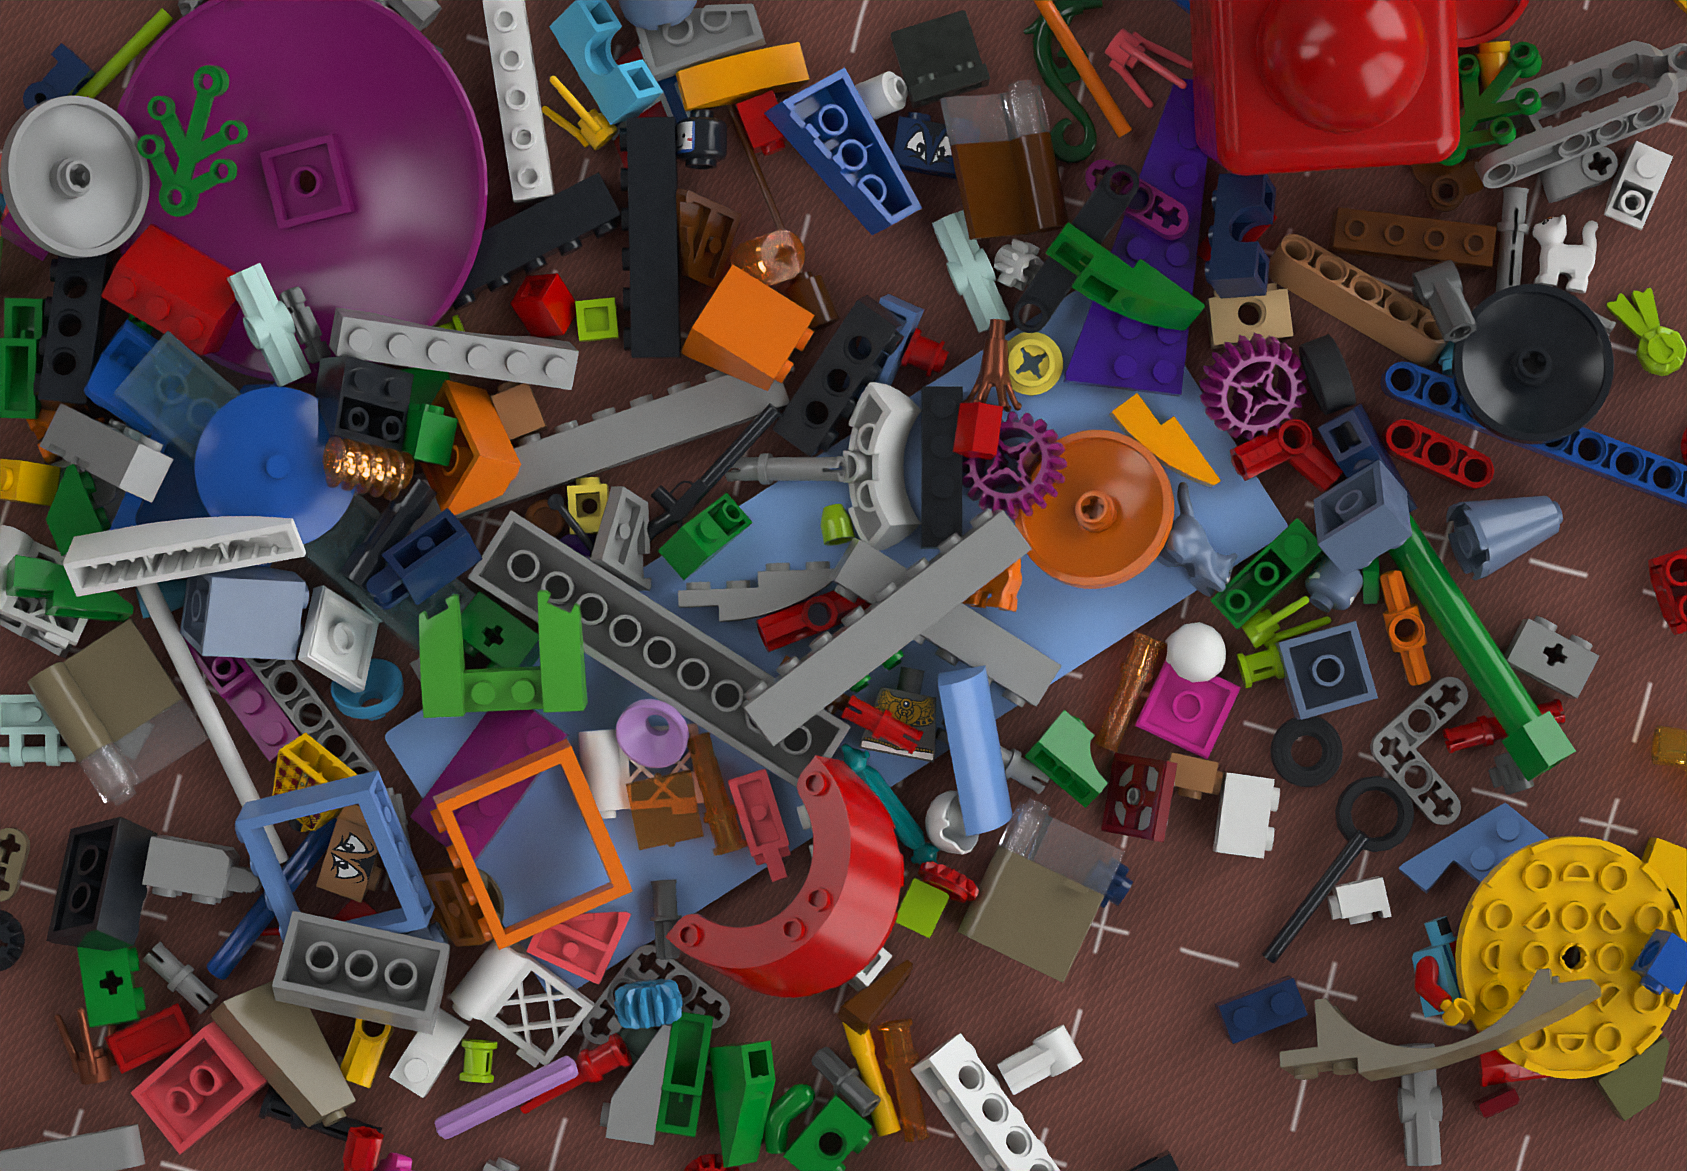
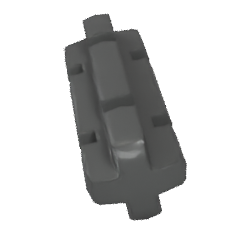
M292 287L279 295V299L285 304L291 314L295 325V333L300 344H305L306 346L304 352L308 361L311 364H316L320 362L321 358H328L331 355L330 349L326 341H321L320 339L322 332L310 307H305L303 303L306 299L301 288Z

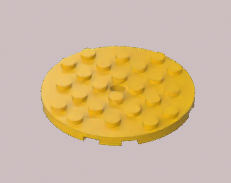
M1560 836L1529 844L1503 859L1488 873L1473 893L1465 909L1459 927L1455 953L1456 976L1461 998L1470 1002L1475 1009L1471 1021L1480 1033L1496 1023L1518 1002L1539 969L1550 968L1552 976L1560 977V983L1592 979L1601 988L1602 993L1601 997L1575 1013L1505 1047L1496 1049L1498 1053L1518 1066L1542 1075L1555 1078L1577 1079L1598 1076L1619 1068L1618 1065L1626 1062L1636 1054L1641 1055L1655 1042L1663 1032L1660 1029L1668 1019L1672 1009L1676 1010L1684 986L1678 995L1664 991L1661 995H1657L1639 983L1642 977L1631 970L1655 929L1673 932L1687 942L1686 929L1680 909L1675 907L1666 889L1668 886L1659 874L1648 863L1641 861L1619 845L1580 836ZM1574 945L1580 952V961L1575 967L1568 968L1562 956L1565 955L1568 948Z

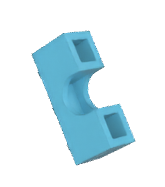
M575 0L549 26L557 38L560 47L569 57L580 79L587 86L600 111L610 125L627 121V118H637L663 93L643 59L621 65L614 61L611 54V40L622 25L606 0Z

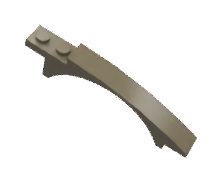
M1550 968L1539 969L1518 1002L1496 1023L1468 1039L1432 1048L1401 1047L1376 1040L1360 1032L1349 1022L1337 1006H1333L1328 999L1315 1000L1318 1047L1279 1052L1280 1067L1298 1080L1315 1079L1318 1077L1319 1072L1333 1071V1074L1349 1075L1356 1073L1358 1068V1073L1370 1082L1438 1069L1505 1047L1547 1027L1601 997V988L1592 979L1560 983V977L1552 976Z

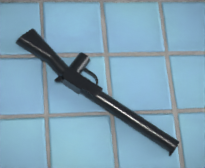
M769 403L695 483L692 481H682L671 492H668L660 485L651 494V497L665 512L648 523L647 532L650 537V543L657 535L675 524L680 529L683 526V519L694 510L705 495L778 417H784L774 405ZM681 484H691L692 486L679 500L672 495Z

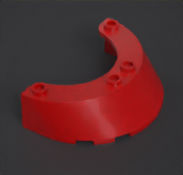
M815 755L798 778V795L806 807L813 831V857L807 879L793 902L774 918L758 925L742 928L724 926L698 914L685 915L665 936L672 944L687 955L752 991L782 998L808 997L830 988H837L855 977L876 957L888 939L898 916V913L895 911L899 900L900 887H904L903 854L899 853L894 833L896 827L888 810L873 790L843 760Z

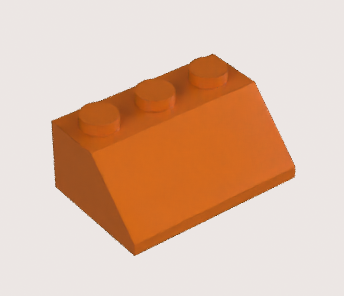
M445 380L431 405L445 408L444 416L458 419L449 466L422 462L420 464L430 487L437 492L435 499L441 512L448 508L455 516L502 496L510 482L516 478L521 463L487 390Z

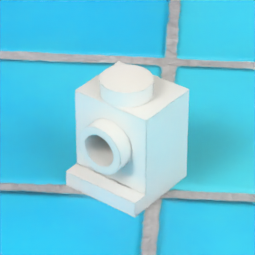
M1380 876L1335 885L1332 889L1333 895L1327 896L1332 920L1349 918L1350 924H1357L1373 920L1372 912L1377 911L1378 916L1381 918L1392 917L1384 880Z

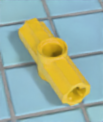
M356 1018L355 1029L340 1070L345 1080L371 1088L388 1039L393 1034L394 1026L385 1025L382 1034L370 1037L364 1028L366 1020Z

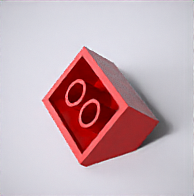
M150 224L119 259L101 297L199 355L220 351L241 308L227 280V277L237 272L155 224Z

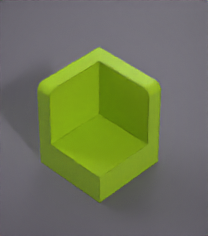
M913 877L897 910L896 923L930 938L949 899V895Z

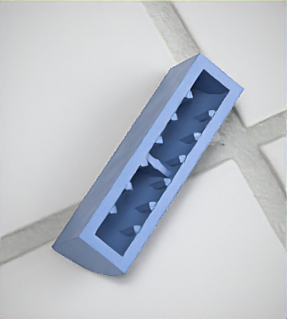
M986 666L938 673L939 694L966 836L997 829L1009 822L1013 813Z

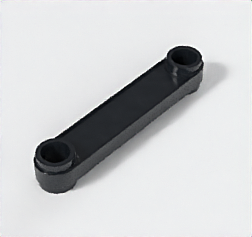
M1125 164L1111 167L1071 224L1101 245L1137 193L1139 188L1137 172ZM1119 171L1129 173L1133 179L1132 188L1126 193L1114 192L1110 186L1111 177ZM1048 256L1014 307L1013 320L1015 325L1026 333L1040 331L1065 298L1077 276ZM1027 304L1038 306L1042 312L1041 320L1034 325L1023 323L1019 317V311L1023 306Z

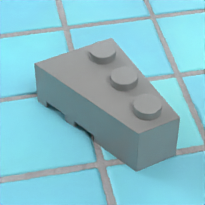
M60 403L40 444V447L63 457V459L70 463H76L87 469L86 471L151 503L173 461L171 457L160 452L163 444L148 438V436L133 430L129 426L112 418L108 425L62 403Z

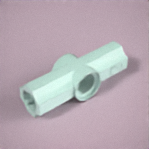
M964 210L952 213L932 223L934 233L948 261L946 266L957 293L959 296H963L978 333L989 330L990 319L1010 321L1008 310L995 285L996 276L987 254L983 248L979 247L977 240L969 239Z
M258 263L227 277L229 285L245 316L243 317V324L247 335L254 347L261 350L277 386H284L311 373L309 365L294 336L296 330L291 314L285 304L277 300L261 264Z

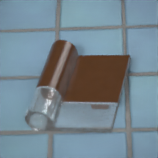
M1031 80L1008 84L1009 91L1001 94L955 96L940 99L970 240L1046 233L1063 229L1069 222L1041 87L1039 85L1032 86Z

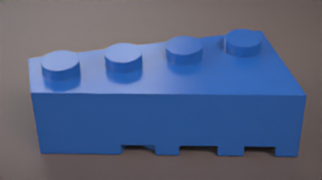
M845 68L764 112L768 119L871 235L886 229L922 208Z

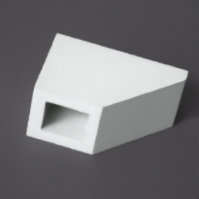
M1638 141L1630 145L1612 183L1604 215L1641 231L1673 156Z

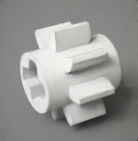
M1016 238L1013 239L1012 245L1007 244L1001 247L994 261V268L1001 273L997 281L1023 291L1025 286L1031 283L1044 263L1036 256L1040 248Z

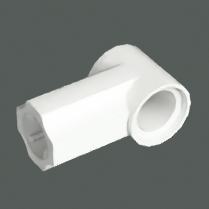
M1060 1025L1033 1041V1045L998 1063L997 1066L1013 1095L1050 1075L1054 1077L1069 1070L1083 1061L1065 1026Z

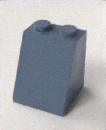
M248 566L187 577L180 634L202 656L296 660L297 648L301 646L304 633L303 626L300 623L302 609H306L309 602L308 586L295 572L260 566Z

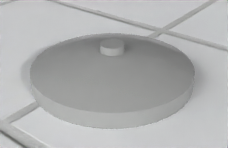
M62 96L33 106L16 121L7 136L2 150L0 163L1 186L6 205L15 223L36 245L58 256L87 258L105 254L116 249L137 229L147 207L150 178L147 159L138 152L137 144L139 139L126 120L115 110L98 100L83 96Z

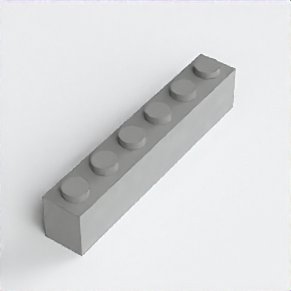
M853 538L828 579L838 584L834 591L852 603H855L857 598H860L872 605L876 602L873 595L890 582L897 586L909 576L905 572L907 568L861 539ZM963 603L959 604L913 640L920 645L923 644L925 639L938 647L935 654L953 666H956L958 661H961L970 668L985 665L989 686L993 681L1003 687L1005 691L1002 696L1021 708L1025 702L1037 707L1061 668V665Z

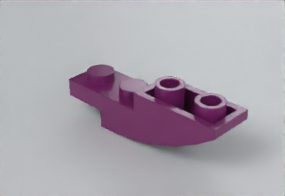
M184 638L192 657L216 691L229 704L268 761L272 764L276 763L279 750L301 736L293 722L244 658L202 656Z

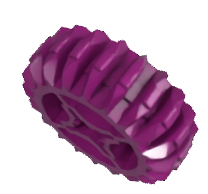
M1254 332L1250 341L1245 336L1239 335L1236 346L1224 341L1226 352L1222 355L1212 352V357L1216 363L1214 366H1203L1204 372L1209 377L1199 381L1200 387L1205 391L1200 395V400L1206 406L1204 409L1205 414L1210 420H1214V425L1221 431H1227L1232 437L1238 438L1241 434L1245 439L1249 440L1253 439L1256 432L1258 435L1264 434L1267 437L1268 428L1279 429L1281 425L1279 422L1284 418L1286 420L1293 419V415L1290 413L1291 409L1302 408V402L1297 396L1307 393L1306 387L1301 383L1307 377L1305 371L1300 367L1302 364L1300 358L1295 353H1292V349L1286 343H1280L1276 337L1269 335L1265 339L1261 334ZM1275 364L1278 368V383L1276 388H1274V386L1271 384L1272 378L1274 376L1272 370ZM1229 385L1235 389L1232 397L1234 403L1231 409H1229L1227 403Z
M1009 411L1006 422L1003 419L1001 420L997 455L995 456L994 463L987 469V475L984 476L987 459L968 458L970 460L962 462V472L967 473L962 478V485L965 488H971L967 495L972 501L979 500L978 506L981 510L984 511L987 508H992V513L997 509L1004 510V512L1007 511L1011 519H1016L1020 508L1026 516H1032L1033 509L1031 505L1035 503L1041 509L1046 508L1047 504L1043 499L1046 494L1051 497H1057L1058 492L1052 484L1064 483L1065 477L1057 470L1067 467V461L1062 457H1058L1065 451L1062 443L1055 442L1058 434L1054 429L1046 430L1047 423L1043 419L1034 422L1032 415L1025 412L1019 420L1018 415L1014 411ZM1016 437L1031 439L1027 444L1022 442L1014 447L1003 443L1007 439ZM1005 453L1019 465L1017 469L1022 474L1021 477L1007 466L1009 462L1004 457ZM1042 454L1041 468L1033 481L1031 469L1039 461L1038 456ZM1009 484H1018L1023 488L1014 493L994 491L999 486L1004 488Z

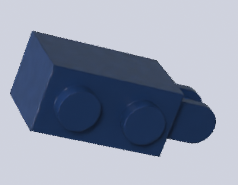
M447 508L382 554L388 566L368 580L367 590L374 597L377 607L382 610L391 609L408 596L416 605H419L483 558L468 531Z

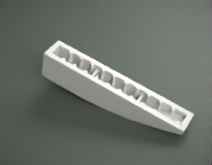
M220 516L147 523L75 536L64 559L63 566L78 597L304 557L306 551L293 518Z

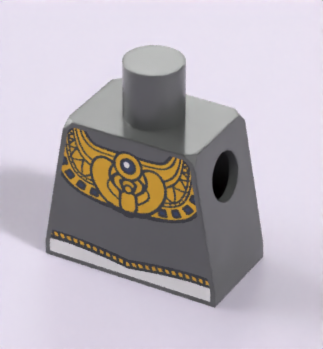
M901 667L897 690L881 687L873 706L883 712L885 709L893 712L892 717L924 731L920 741L903 735L904 738L917 744L913 754H909L908 751L882 737L879 740L871 737L872 732L866 729L860 740L859 748L934 763L936 697L920 694L925 671Z

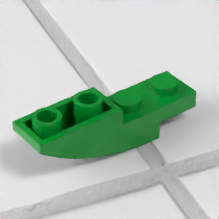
M1069 222L1045 252L1077 276L1071 286L1072 288L1107 309L1130 319L1166 329L1185 331L1205 307L1202 302L1193 297L1189 292L1179 287L1142 259H1139L1133 268L1130 267L1118 256L1109 252Z

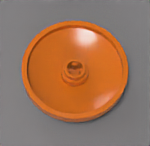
M1085 430L1056 440L1055 442L1062 443L1065 451L1058 457H1062L1067 461L1066 468L1057 470L1065 477L1064 483L1052 484L1058 492L1057 497H1051L1046 494L1043 497L1047 504L1046 508L1041 509L1036 503L1031 505L1033 509L1032 516H1026L1020 508L1018 517L1014 519L1016 528L1032 548L1027 552L1028 556L1048 576L1063 584L1077 588H1107L1130 580L1144 571L1156 559L1163 549L1172 528L1174 496L1164 468L1145 446L1133 438L1118 432ZM1042 454L1038 456L1039 461L1031 469L1033 481L1040 471ZM1020 485L1018 486L1017 492L1023 489Z

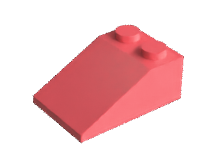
M213 1021L196 1033L139 1084L131 1094L179 1155H181L255 1095L268 1081Z

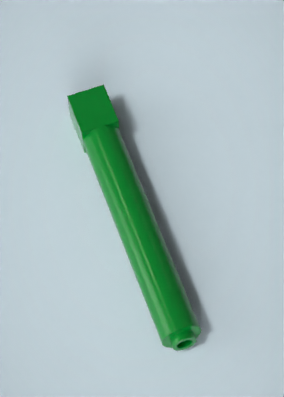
M1410 514L1412 536L1400 547L1389 549L1387 552L1403 573L1404 578L1508 735L1502 743L1529 782L1557 766L1576 752L1551 712L1548 711L1543 715L1541 714Z

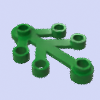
M1518 42L1513 45L1507 58L1509 63L1481 95L1478 84L1481 68L1477 58L1472 54H1464L1458 58L1459 78L1462 82L1465 114L1460 118V141L1454 153L1438 163L1446 166L1456 165L1465 158L1468 149L1495 143L1499 145L1511 143L1516 137V129L1512 120L1507 117L1519 114L1529 116L1540 110L1542 102L1538 92L1533 88L1521 89L1516 94L1515 99L1497 102L1518 77L1529 78L1539 72L1542 67V59L1535 45L1528 42ZM1473 65L1471 69L1463 71L1464 67ZM1527 99H1534L1530 104H1523ZM1494 120L1490 125V129L1471 132L1478 123ZM1509 128L1507 132L1497 134L1499 130Z
M218 65L202 66L194 74L193 84L197 91V96L187 133H185L175 114V103L170 97L155 96L149 101L147 106L149 115L155 120H160L180 159L177 171L175 172L164 153L165 142L163 138L157 134L142 136L137 144L138 152L142 157L151 160L162 182V187L159 191L160 204L166 213L175 217L189 215L196 208L201 193L219 183L231 182L237 176L236 164L231 159L224 158L215 160L211 164L209 172L192 179L197 163L229 145L241 144L248 135L247 127L242 121L230 120L223 123L218 133L203 140L214 97L223 95L229 87V76L225 69ZM206 74H209L213 80V84L209 89L203 84V78ZM159 101H163L166 105V112L163 115L157 111ZM232 125H235L239 131V135L235 140L229 135V129ZM150 139L156 144V150L153 154L147 150V142ZM222 163L228 168L226 178L221 177L219 174V167ZM175 190H178L182 195V200L179 204H176L173 200L172 195Z

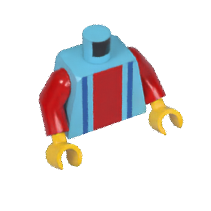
M1444 916L1424 923L1431 945L1413 953L1414 988L1420 995L1425 1018L1443 1014L1444 1023L1449 1026H1456L1459 1022L1466 1024L1474 1015L1475 1009L1470 1002L1461 998L1455 961L1457 936H1453L1448 918Z

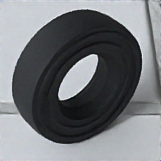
M1313 716L1297 720L1294 717L1283 723L1274 734L1270 754L1275 770L1284 780L1300 787H1314L1327 782L1335 775L1342 762L1343 746L1336 729L1324 719ZM1308 735L1316 738L1322 747L1320 760L1311 767H1302L1292 758V745L1301 736Z

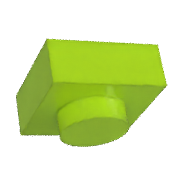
M615 297L575 301L579 342L619 338Z

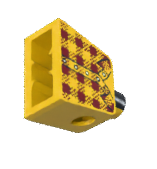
M305 732L279 750L272 796L358 774ZM344 807L288 820V824L298 832L316 831L334 819Z

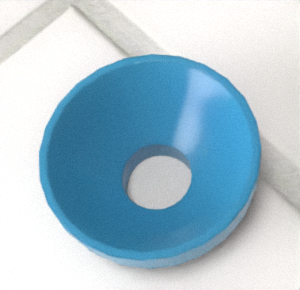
M376 658L371 659L364 691L353 693L335 681H332L331 684L332 698L340 712L352 718L369 719L370 721L384 717L386 713L399 703L404 692L403 677L399 668L392 662ZM377 698L382 700L381 703L362 707V704L369 699Z

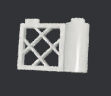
M0 525V614L46 633L43 640L63 649H66L68 643L76 646L88 619L77 618L78 623L72 633L57 626L53 616L45 615L46 599H39L43 609L28 614L14 607L18 599L17 596L6 595L8 563L15 555L37 558L39 555L60 565H63L65 557H62L60 552L35 542L29 535L16 528ZM46 616L48 622L40 619V617Z
M696 723L687 724L690 750L680 761L678 760L675 763L674 769L662 782L645 769V766L634 762L622 751L616 739V729L578 732L580 767L602 819L616 818V810L658 806H671V813L696 812V804L704 803L698 725ZM669 725L654 726L653 728L664 731L669 729ZM690 757L692 771L684 765ZM629 761L637 768L631 774V776L629 772ZM680 768L693 779L694 796L678 797L666 787ZM642 772L658 787L648 799L632 800L630 783ZM662 790L670 796V798L655 799Z
M495 940L491 942L450 995L454 1003L452 1008L459 1016L468 1021H471L473 1018L484 1021L517 1045L519 1049L516 1054L533 1067H536L539 1062L544 1066L551 1062L595 1004L531 957L519 942L499 950ZM530 971H533L545 980L547 993L524 995L522 981ZM552 986L560 992H552ZM518 988L519 997H511ZM570 998L581 1006L574 1017L556 1018L554 1000ZM548 1001L551 1020L529 1023L526 1003ZM520 1004L523 1023L507 1025L497 1018L496 1015L503 1006ZM566 1026L559 1035L558 1027ZM552 1028L554 1042L546 1053L532 1043L530 1030ZM519 1031H524L525 1037H523V1036H522L521 1034H519L518 1032H519Z

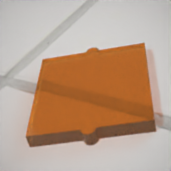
M691 770L663 776L660 773H656L654 778L626 783L639 850L666 844L669 847H673L676 844L675 842L704 836Z

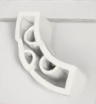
M869 382L861 394L848 424L853 428L848 450H843L845 466H842V470H846L843 483H848L853 507L848 508L853 525L862 541L881 551L905 539L921 524L908 499L903 464L908 435L922 410L901 391L887 384Z

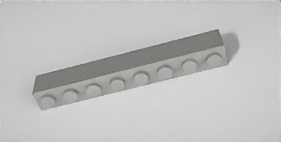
M987 508L970 521L973 528L960 537L956 532L938 545V549L941 551L930 561L923 557L905 571L909 577L897 586L890 582L873 595L876 599L875 603L865 610L861 606L852 610L842 618L841 622L844 626L833 635L829 631L822 633L809 644L812 651L800 660L796 655L791 657L776 669L779 673L778 677L768 684L762 680L745 692L744 696L747 700L741 704V707L769 744L774 747L1032 549L1004 510L997 509L992 513Z

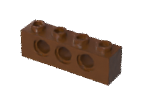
M1338 207L1332 215L1328 251L1331 253L1436 265L1452 260L1456 268L1485 272L1492 267L1497 227Z

